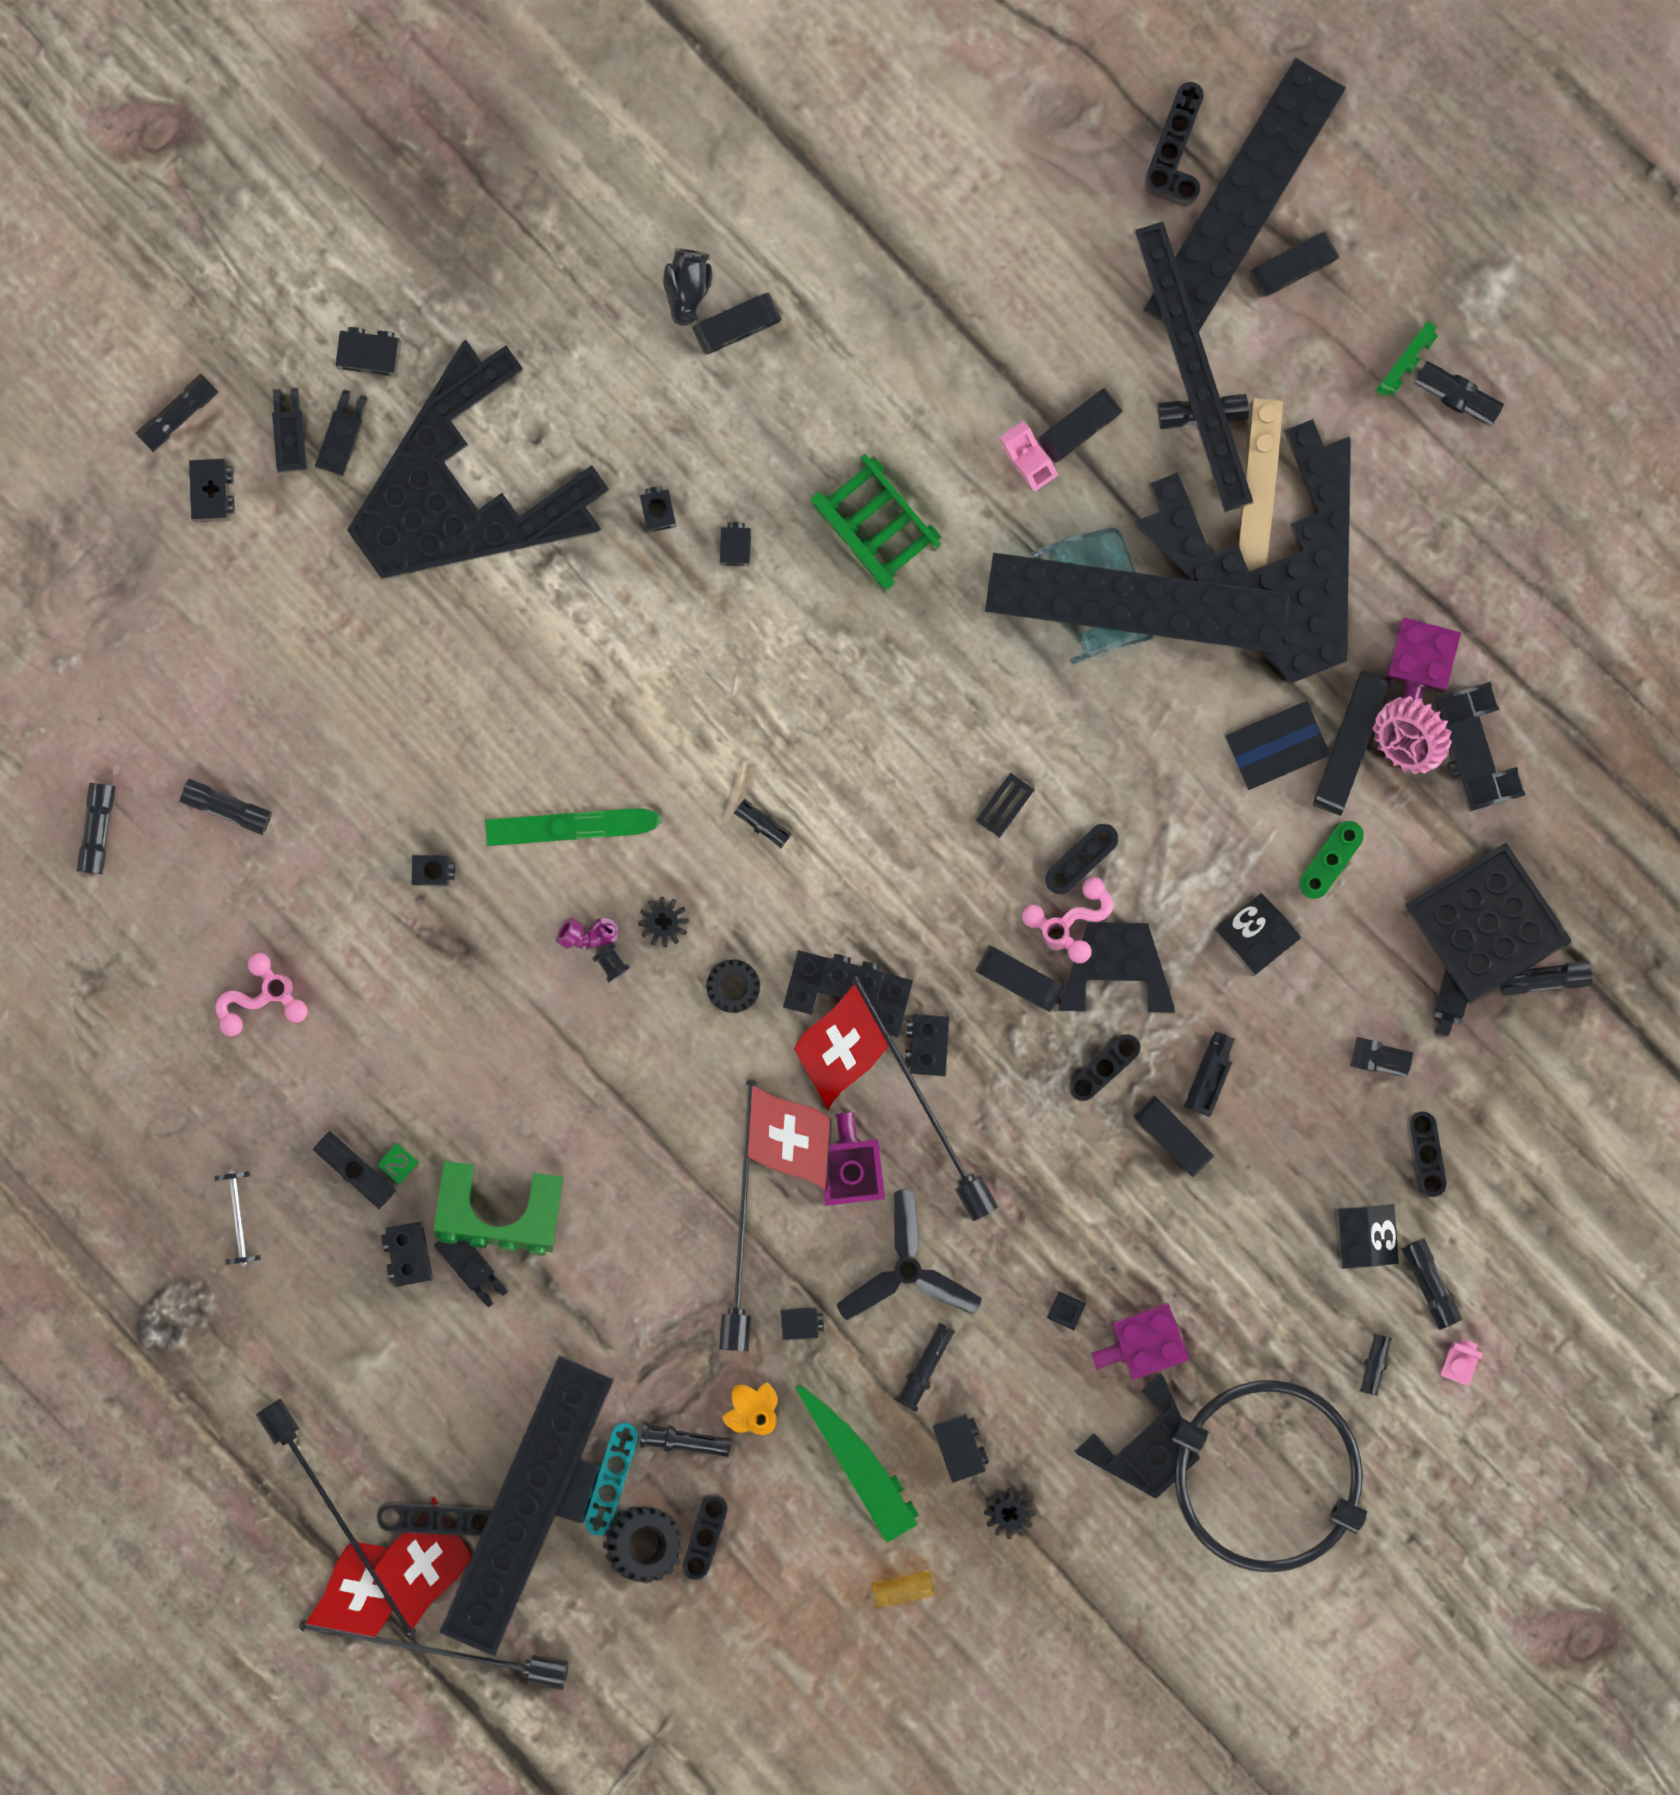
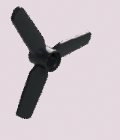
M905 1189L896 1191L894 1194V1246L900 1259L896 1262L894 1271L881 1272L838 1302L837 1308L839 1313L845 1320H849L894 1294L901 1282L905 1284L916 1282L923 1292L963 1311L974 1314L980 1307L982 1301L980 1296L935 1270L921 1269L919 1262L914 1258L919 1247L914 1192ZM906 1261L912 1262L916 1266V1274L909 1279L903 1278L899 1274L900 1265Z

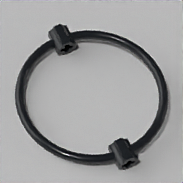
M1251 1381L1227 1389L1214 1397L1196 1414L1191 1422L1180 1418L1176 1424L1170 1441L1179 1445L1175 1464V1488L1181 1512L1196 1538L1210 1552L1225 1562L1256 1572L1289 1571L1307 1565L1323 1556L1341 1539L1347 1530L1357 1534L1363 1527L1368 1511L1358 1507L1362 1492L1363 1469L1357 1442L1341 1414L1328 1401L1315 1392L1285 1381ZM1252 1393H1284L1298 1397L1315 1406L1336 1427L1349 1456L1351 1485L1348 1501L1339 1498L1334 1504L1328 1520L1336 1524V1526L1315 1547L1287 1559H1251L1225 1548L1202 1526L1193 1510L1188 1494L1187 1463L1190 1451L1199 1454L1206 1443L1209 1433L1202 1426L1225 1404Z

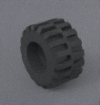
M648 1506L629 1507L628 1511L622 1510L619 1512V1517L617 1519L613 1518L609 1524L612 1526L610 1530L606 1529L604 1536H607V1542H603V1548L607 1549L608 1554L605 1557L607 1561L611 1562V1568L620 1573L624 1578L643 1583H652L653 1580L660 1581L664 1579L663 1576L665 1574L670 1575L674 1571L672 1569L674 1564L679 1565L681 1559L678 1558V1555L683 1553L684 1547L680 1546V1541L684 1539L683 1535L678 1532L680 1527L677 1522L672 1521V1517L662 1512V1510ZM644 1526L650 1527L655 1531L658 1538L657 1551L649 1560L638 1562L632 1558L629 1552V1540L637 1529Z

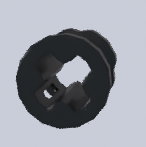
M614 943L592 957V960L598 962L606 973L608 983L631 968L628 964L623 963L615 951L616 946ZM607 957H609V959L612 961V963H613L614 966H615V969H614V968L612 967V965L609 963V961L607 960Z

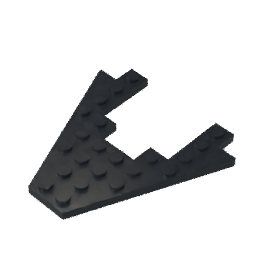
M467 340L461 343L348 527V533L382 580L595 534L601 531V528L586 507L610 490L593 466L584 470L519 517L503 493L480 509H477L445 464V462L469 446L452 421L524 371L507 345L482 362Z
M1313 419L1284 430L1316 511V514L1290 524L1301 552L1251 572L1247 568L1239 545L1211 555L1178 472L1149 484L1159 512L1134 522L1136 527L1188 580L1289 594L1281 653L1259 652L1290 683L1347 661L1350 437L1324 446Z

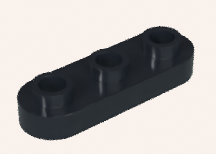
M1104 823L1093 827L1048 870L1045 876L1047 888L1052 893L1059 895L1069 892L1117 846L1118 833L1116 829ZM1104 833L1108 836L1109 841L1107 844L1102 845L1098 842L1097 837L1099 834ZM1084 854L1087 857L1086 864L1079 865L1076 862V856ZM1057 874H1062L1065 877L1066 881L1063 885L1055 883L1054 878Z

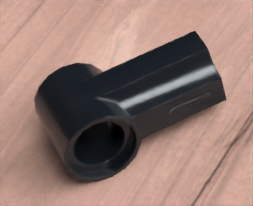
M1356 1037L1350 1063L1351 1067L1372 1072L1378 1070L1388 1074L1408 1077L1413 1052L1382 1045L1383 1043Z

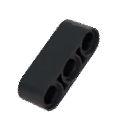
M1324 231L1265 261L1250 272L1263 296L1267 297L1333 263L1340 257L1327 232Z
M768 292L694 325L692 330L703 354L708 355L765 330L782 321V318L771 294Z
M1103 388L1047 430L1037 440L1052 460L1057 463L1118 417L1123 410L1108 390Z
M988 945L975 969V972L1048 1012H1051L1065 987Z
M1130 1034L1121 1035L1072 1078L1068 1087L1070 1095L1078 1101H1087L1094 1097L1139 1055L1141 1049L1139 1040ZM1124 1039L1131 1040L1134 1043L1135 1050L1130 1056H1123L1119 1052V1043ZM1102 1059L1109 1060L1113 1066L1111 1074L1106 1077L1098 1074L1096 1069L1097 1063ZM1080 1079L1087 1080L1091 1086L1089 1094L1084 1097L1077 1095L1074 1090L1075 1083Z
M1155 1095L1133 1115L1145 1130L1193 1178L1214 1158V1155Z
M1418 1111L1411 1114L1407 1120V1132L1418 1190L1423 1195L1437 1197L1444 1193L1447 1187L1435 1118L1430 1113ZM1420 1116L1425 1117L1429 1122L1428 1130L1422 1134L1414 1128L1415 1119ZM1426 1145L1430 1146L1434 1151V1157L1428 1163L1423 1162L1419 1157L1420 1149ZM1430 1175L1436 1176L1439 1180V1187L1434 1192L1427 1191L1424 1186L1425 1179Z
M710 1494L704 1498L682 1566L683 1572L692 1580H699L707 1575L725 1521L728 1504L726 1499L719 1494ZM711 1500H717L722 1504L723 1511L718 1516H711L706 1511V1504ZM701 1529H709L713 1533L714 1540L710 1544L704 1545L697 1540V1533ZM695 1557L702 1559L705 1564L704 1570L700 1573L691 1572L688 1568V1561Z

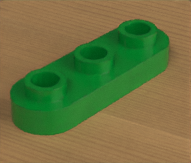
M1429 320L1426 322L1375 392L1383 398L1387 394L1392 397L1403 384L1399 380L1405 370L1409 373L1413 371L1421 360L1416 355L1423 346L1429 349L1439 336L1434 332L1437 329L1436 325Z
M1354 821L1340 823L1302 874L1299 880V889L1306 898L1319 899L1323 897L1362 844L1364 833L1358 823ZM1346 830H1351L1354 833L1352 841L1345 840L1344 832ZM1329 854L1337 857L1335 865L1327 863L1326 858ZM1313 878L1318 879L1320 882V887L1317 890L1309 886V882Z

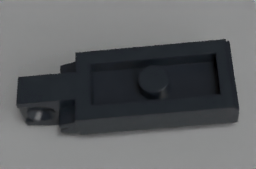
M1445 969L1434 1006V1017L1440 1018L1436 1033L1448 1037L1453 1023L1460 1024L1461 1019L1464 1017L1468 1001L1447 969Z
M1215 1031L1200 1063L1184 1107L1207 1117L1212 1115L1232 1064L1229 1061V1056L1234 1038Z

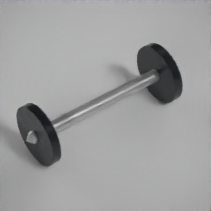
M231 1168L228 1174L214 1176L215 1181L229 1179L239 1258L226 1259L225 1264L240 1263L245 1268L247 1262L261 1260V1255L246 1257L236 1179L249 1177L250 1171L236 1173Z

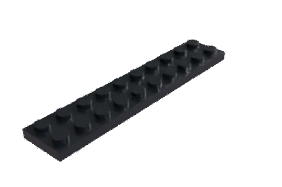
M1298 58L1294 59L1175 256L1199 332L1346 90V87ZM1153 293L1143 311L1163 323Z
M993 552L985 612L1280 654L1289 594Z
M561 1355L558 1356L439 1633L488 1655L496 1656L614 1382V1378Z

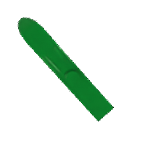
M629 808L486 819L487 846L638 835L656 829L662 823V817L652 810Z

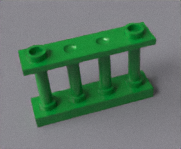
M864 454L861 456V462L865 465L862 470L833 494L823 496L819 491L810 499V502L887 593L896 584L893 580L896 576L895 572L929 544L936 551L939 550L941 543L938 540L942 537L931 524L926 527L881 473L885 469L875 456L869 458ZM874 476L884 490L853 516L842 519L836 512L839 508L838 504ZM890 499H893L903 513L869 541L865 539L861 542L855 534L858 531L857 527ZM911 521L922 535L888 564L884 562L881 565L874 557L877 553L876 550Z

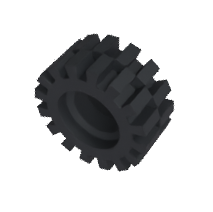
M737 959L725 960L717 964L710 971L706 982L707 994L711 1002L718 1009L727 1013H738L747 1010L755 1003L759 996L760 981L756 971L748 963ZM728 975H738L744 980L745 990L737 998L727 997L722 991V981Z

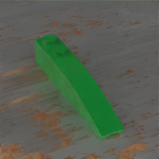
M797 1385L795 1387L796 1391L886 1543L917 1526L918 1523L915 1518L920 1515L912 1501L910 1500L906 1503L900 1492L904 1488L896 1474L890 1477L870 1447L832 1408L803 1385Z

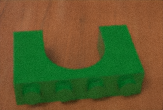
M444 1161L434 1224V1236L439 1238L440 1242L456 1244L457 1240L467 1241L470 1246L486 1248L487 1244L497 1245L500 1250L515 1252L517 1248L528 1249V1253L538 1256H544L546 1252L553 1253L563 1189V1177L533 1173L529 1203L523 1216L511 1225L494 1227L480 1221L470 1207L475 1174L474 1165Z

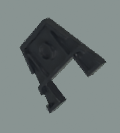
M1088 922L1082 941L1090 945L1092 950L1091 956L1084 963L1074 962L1058 1011L1085 1012L1086 981L1094 980L1147 981L1148 1013H1175V1006L1148 923Z
M1161 1373L1140 1390L1161 1414L1117 1455H1114L1095 1433L1074 1450L1080 1457L1155 1499L1175 1482V1464L1179 1445L1171 1442L1170 1439L1176 1424L1182 1418L1167 1382ZM1190 1451L1187 1470L1200 1459L1198 1454Z

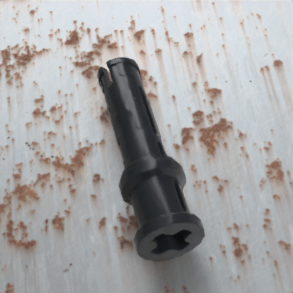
M940 1322L914 1372L910 1371L909 1374L907 1373L905 1376L907 1381L899 1396L895 1395L893 1399L915 1412L919 1409L917 1405L924 1391L929 1390L931 1387V1382L928 1380L956 1332L948 1328L944 1337L941 1338L946 1325Z
M644 1421L640 1448L652 1446L664 1448L665 1452L681 1449L729 1458L732 1438L676 1430V1427H673V1425H668L666 1428L649 1425L647 1421Z

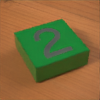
M396 1143L377 1166L400 1185L420 1162L401 1145Z

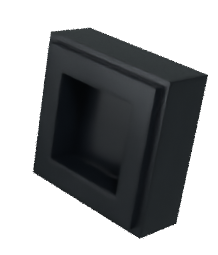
M1058 1291L1047 1319L1074 1331L1086 1303Z

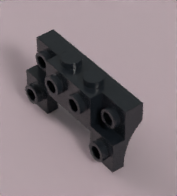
M1491 681L1434 698L1438 712L1441 711L1440 719L1446 720L1445 728L1452 731L1449 737L1452 741L1449 748L1452 762H1448V768L1452 779H1457L1458 783L1461 784L1469 812L1526 795L1517 767L1496 773L1479 717L1500 710L1495 700Z
M798 950L783 1008L812 1015L817 993L842 999L853 986L851 985L852 978L859 976L862 978L860 983L889 1035L899 1037L913 980L879 971L880 965L863 961L862 966L851 964L850 957L834 953L832 959Z

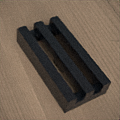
M1010 773L979 815L976 822L1000 839L1032 795L1034 789ZM1014 782L1016 784L1015 788L991 821L987 822L984 820L1009 784ZM1022 788L1026 793L998 830L994 825Z

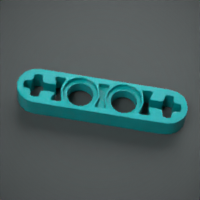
M628 1422L619 1423L611 1433L585 1517L586 1529L589 1533L596 1536L604 1535L606 1529L609 1530L611 1527L609 1523L615 1516L637 1445L638 1430L633 1424ZM624 1428H629V1434L633 1436V1440H627L624 1450H630L629 1456L621 1451H611L612 1445H615L617 1448L619 1447L621 1438L616 1436L617 1431L622 1432ZM613 1456L621 1457L625 1463L623 1471L619 1473L611 1472L608 1469V1460ZM603 1485L613 1486L616 1491L615 1498L609 1502L601 1500L599 1497L600 1487ZM595 1502L603 1507H612L611 1513L605 1510L603 1520L607 1522L606 1527L601 1526L599 1530H595L594 1523L590 1522V1518H596L600 1509L593 1507Z

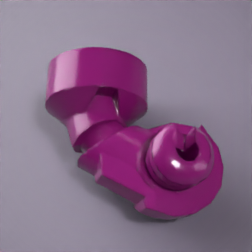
M571 917L564 922L558 931L556 943L566 949L572 947L583 949L584 946H586V950L598 948L605 944H612L617 940L619 934L618 926L612 919L601 918L591 924L585 933L583 931V924Z

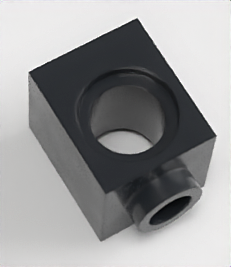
M662 486L645 489V494L639 496L647 532L652 533L677 527L669 489L663 490ZM655 501H661L666 505L665 512L660 516H654L649 512L650 505Z
M728 522L727 527H721L720 566L750 567L751 528H745V523Z
M412 855L413 886L450 887V880H455V862H450L449 856ZM431 863H439L442 868V873L437 879H429L426 875V868Z
M817 1307L781 1309L782 1340L818 1338V1332L824 1331L823 1313L817 1314Z

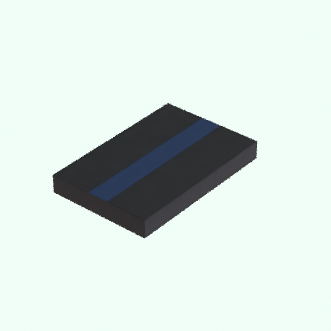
M1307 701L1224 736L1248 791L1330 756V752Z

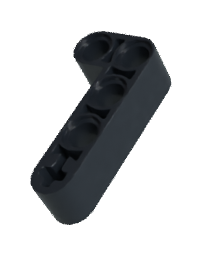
M1186 82L1179 87L1144 182L1145 188L1150 194L1181 206L1192 205L1197 200L1201 188L1199 181L1195 177L1177 170L1203 101V89L1195 82ZM1188 92L1194 93L1193 98L1195 100L1191 101L1188 111L1182 110L1186 99L1185 96ZM1174 119H1182L1186 122L1187 129L1181 132L1176 131L1172 128L1171 122ZM1171 146L1176 150L1177 156L1173 159H1166L1162 156L1161 149ZM1162 174L1166 178L1167 183L1162 187H1156L1151 182L1150 178L1152 175ZM1182 184H1189L1194 189V195L1183 197L1179 193L1178 187Z

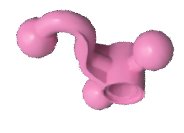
M1097 877L1086 879L1082 885V892L1090 900L1099 899L1101 901V908L1098 910L1076 907L1070 909L1062 919L1051 918L1049 920L1045 918L1044 910L1037 905H1029L1022 912L1021 918L1026 926L1040 928L1045 944L1052 950L1066 948L1069 958L1075 963H1084L1089 960L1092 950L1087 942L1073 940L1070 936L1069 927L1076 919L1092 922L1102 921L1113 910L1112 897L1105 890L1104 882ZM1055 928H1060L1064 931L1063 937L1058 940H1053L1048 936L1050 931Z
M263 953L251 955L247 963L248 969L253 975L263 978L262 993L255 998H251L236 990L227 991L217 999L215 1006L216 1014L220 1020V1030L229 1037L238 1035L243 1027L241 1018L237 1014L229 1013L227 1010V1006L231 1002H235L244 1008L255 1010L265 1006L270 1001H281L285 1006L284 1015L286 1019L293 1023H300L306 1018L308 1013L305 1003L298 999L294 1000L291 996L293 991L291 980L282 974L275 975L270 969L271 961L269 957ZM276 979L284 984V992L280 996H275L271 992V984Z

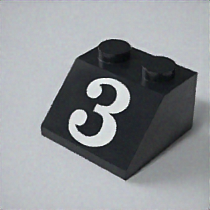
M1262 893L1215 930L1252 976L1258 974L1301 939V936L1283 914Z
M1394 1204L1334 1208L1339 1268L1348 1269L1399 1264Z

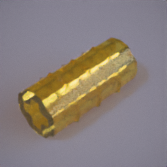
M930 1570L919 1573L914 1572V1574L905 1576L900 1575L891 1579L885 1578V1580L871 1583L876 1609L887 1606L892 1607L901 1603L906 1604L915 1600L921 1601L924 1598L935 1596Z

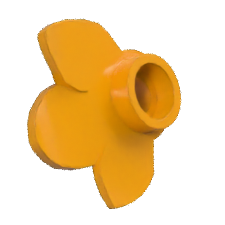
M767 1382L757 1392L746 1385H735L731 1394L732 1404L735 1409L728 1411L722 1416L724 1423L738 1433L752 1431L760 1436L770 1434L777 1425V1416L774 1410L778 1397L774 1388ZM760 1415H765L766 1422L763 1425L757 1424V1418Z

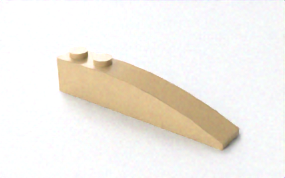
M1254 398L1251 402L1245 477L1253 504L1241 507L1238 545L1249 572L1267 565L1284 401Z

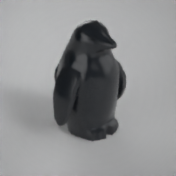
M675 248L672 264L668 263L665 266L663 277L664 290L671 309V317L679 326H687L694 321H698L696 309L708 292L713 277L711 265L709 263L706 264L709 258L707 253Z

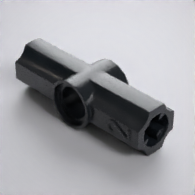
M1426 361L1414 382L1415 385L1440 398V401L1450 409L1459 413L1465 412L1490 427L1493 426L1505 405L1480 391L1478 386L1472 381L1457 374L1452 375L1429 361Z
M331 1131L323 1136L312 1149L338 1172L346 1182L350 1183L378 1209H381L397 1191L371 1168L363 1158L359 1157ZM353 1161L360 1163L362 1166V1174L356 1179L351 1178L347 1173V1167Z

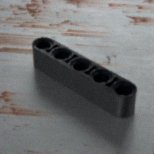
M1362 669L1313 802L1314 807L1339 816L1342 815L1372 734V728L1376 723L1375 719L1380 712L1388 690L1390 679Z
M388 1501L381 1504L378 1508L377 1523L383 1530L390 1532L481 1536L484 1528L474 1527L471 1523L472 1518L480 1513L485 1514L489 1518L493 1506ZM387 1509H394L398 1512L399 1518L396 1522L389 1524L383 1521L382 1513ZM419 1510L425 1511L429 1516L427 1523L416 1525L412 1521L414 1512ZM447 1512H454L459 1517L458 1523L453 1527L445 1526L441 1521L443 1515Z

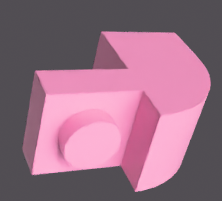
M1024 420L999 437L1003 444L1002 448L1034 492L1058 476L1052 461L1038 445L1032 431Z

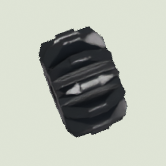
M660 897L659 908L650 900L648 905L653 911L651 913L644 909L640 911L643 916L649 917L648 921H639L638 925L640 927L649 926V929L642 933L643 938L654 933L651 945L655 946L659 937H662V946L667 948V937H671L672 941L678 944L679 940L674 933L677 931L681 935H686L687 931L678 926L679 924L689 923V919H678V916L686 910L684 907H680L674 912L673 909L677 903L675 899H672L669 906L665 907V898ZM666 914L667 919H672V925H667L669 929L664 931L659 925H655L656 918L660 920L659 915Z
M1012 1487L1007 1488V1497L1005 1498L1002 1492L997 1490L996 1495L999 1501L996 1502L992 1498L987 1500V1503L995 1508L984 1510V1515L995 1516V1518L990 1519L986 1523L987 1526L992 1527L998 1523L999 1525L995 1529V1535L997 1536L1006 1528L1007 1539L1012 1538V1529L1014 1528L1017 1534L1022 1536L1023 1531L1020 1525L1023 1524L1027 1528L1032 1526L1030 1521L1024 1519L1025 1516H1035V1511L1024 1510V1508L1033 1503L1032 1500L1027 1499L1021 1503L1020 1501L1024 1496V1491L1022 1490L1013 1498ZM1011 1506H1015L1017 1509L1014 1511L1018 1513L1015 1519L1010 1517L1008 1520H1004L1002 1517L1005 1515L1001 1513L1004 1507L1009 1509Z

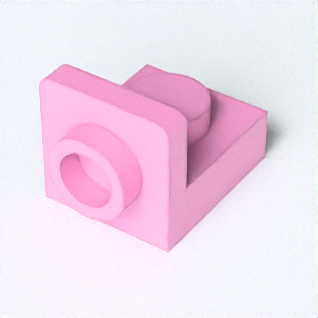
M1461 1339L1459 1344L1451 1342L1439 1375L1469 1386L1478 1359H1481L1483 1354L1476 1351L1478 1345Z

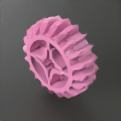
M1411 696L1404 699L1399 697L1387 703L1377 714L1376 723L1372 728L1376 732L1373 739L1379 742L1377 750L1385 752L1384 759L1390 758L1393 761V767L1400 765L1403 772L1411 770L1414 775L1420 771L1425 774L1442 763L1447 757L1452 743L1449 739L1452 731L1445 728L1447 721L1439 718L1441 711L1434 712L1431 709V704L1425 706L1421 698L1414 701Z

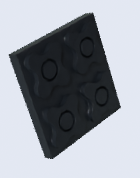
M1507 842L1405 904L1406 909L1470 1005L1572 941Z

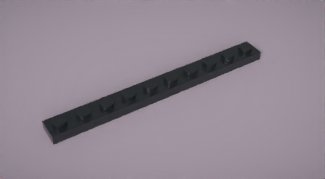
M1164 222L1136 229L1134 233L1224 513L1253 504L1251 492Z

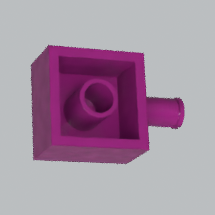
M1402 618L1397 630L1385 678L1403 682L1407 685L1403 699L1411 696L1414 701L1422 699L1423 691L1427 689L1445 692L1448 687L1461 632Z
M854 1112L836 1114L839 1141H836V1144L830 1145L827 1191L824 1190L825 1206L885 1199L878 1139L868 1141L857 1139Z
M1167 1302L1111 1322L1117 1338L1116 1344L1091 1352L1097 1370L1122 1361L1126 1363L1132 1380L1189 1360L1172 1310Z

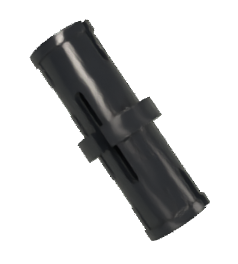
M745 798L733 813L753 827L755 833H761L780 849L792 835L791 832L771 819L772 815L768 812L766 814Z
M1374 1334L1369 1357L1364 1361L1366 1369L1359 1392L1378 1396L1383 1370L1387 1371L1388 1367L1385 1362L1392 1338Z

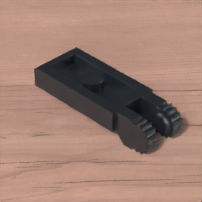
M291 388L290 398L293 411L283 412V400L280 389L273 390L274 412H272L278 473L308 470L303 411L301 410L298 388Z
M345 389L341 393L336 411L334 410L315 464L316 468L342 477L345 475L363 423L361 419L368 401V397L361 395L356 404L354 417L344 414L350 400V391Z
M457 1240L456 1244H448L438 1241L434 1244L435 1248L471 1291L474 1290L488 1308L494 1303L492 1298L479 1286L483 1281L488 1278L494 1289L502 1296L508 1292L495 1276L493 1268L475 1247L469 1245V1242Z

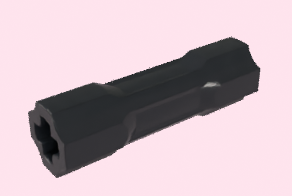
M200 373L184 388L180 395L157 416L145 423L136 434L152 452H155L170 438L176 429L198 409L203 408L219 392Z
M1246 394L1228 395L1220 398L1228 422L1248 420L1249 408ZM1189 401L1158 403L1157 413L1160 429L1196 424Z
M188 779L179 801L198 810L209 812L239 824L241 827L260 835H264L273 813L213 790L211 787L192 779Z
M89 783L83 839L79 849L76 869L78 872L103 875L106 855L105 845L110 812L113 807L115 786Z
M1590 961L1528 969L1500 986L1502 996L1525 994L1541 990L1592 986L1593 978Z
M1425 1238L1402 1247L1401 1250L1418 1281L1438 1330L1445 1329L1461 1321V1315L1454 1300L1448 1293Z

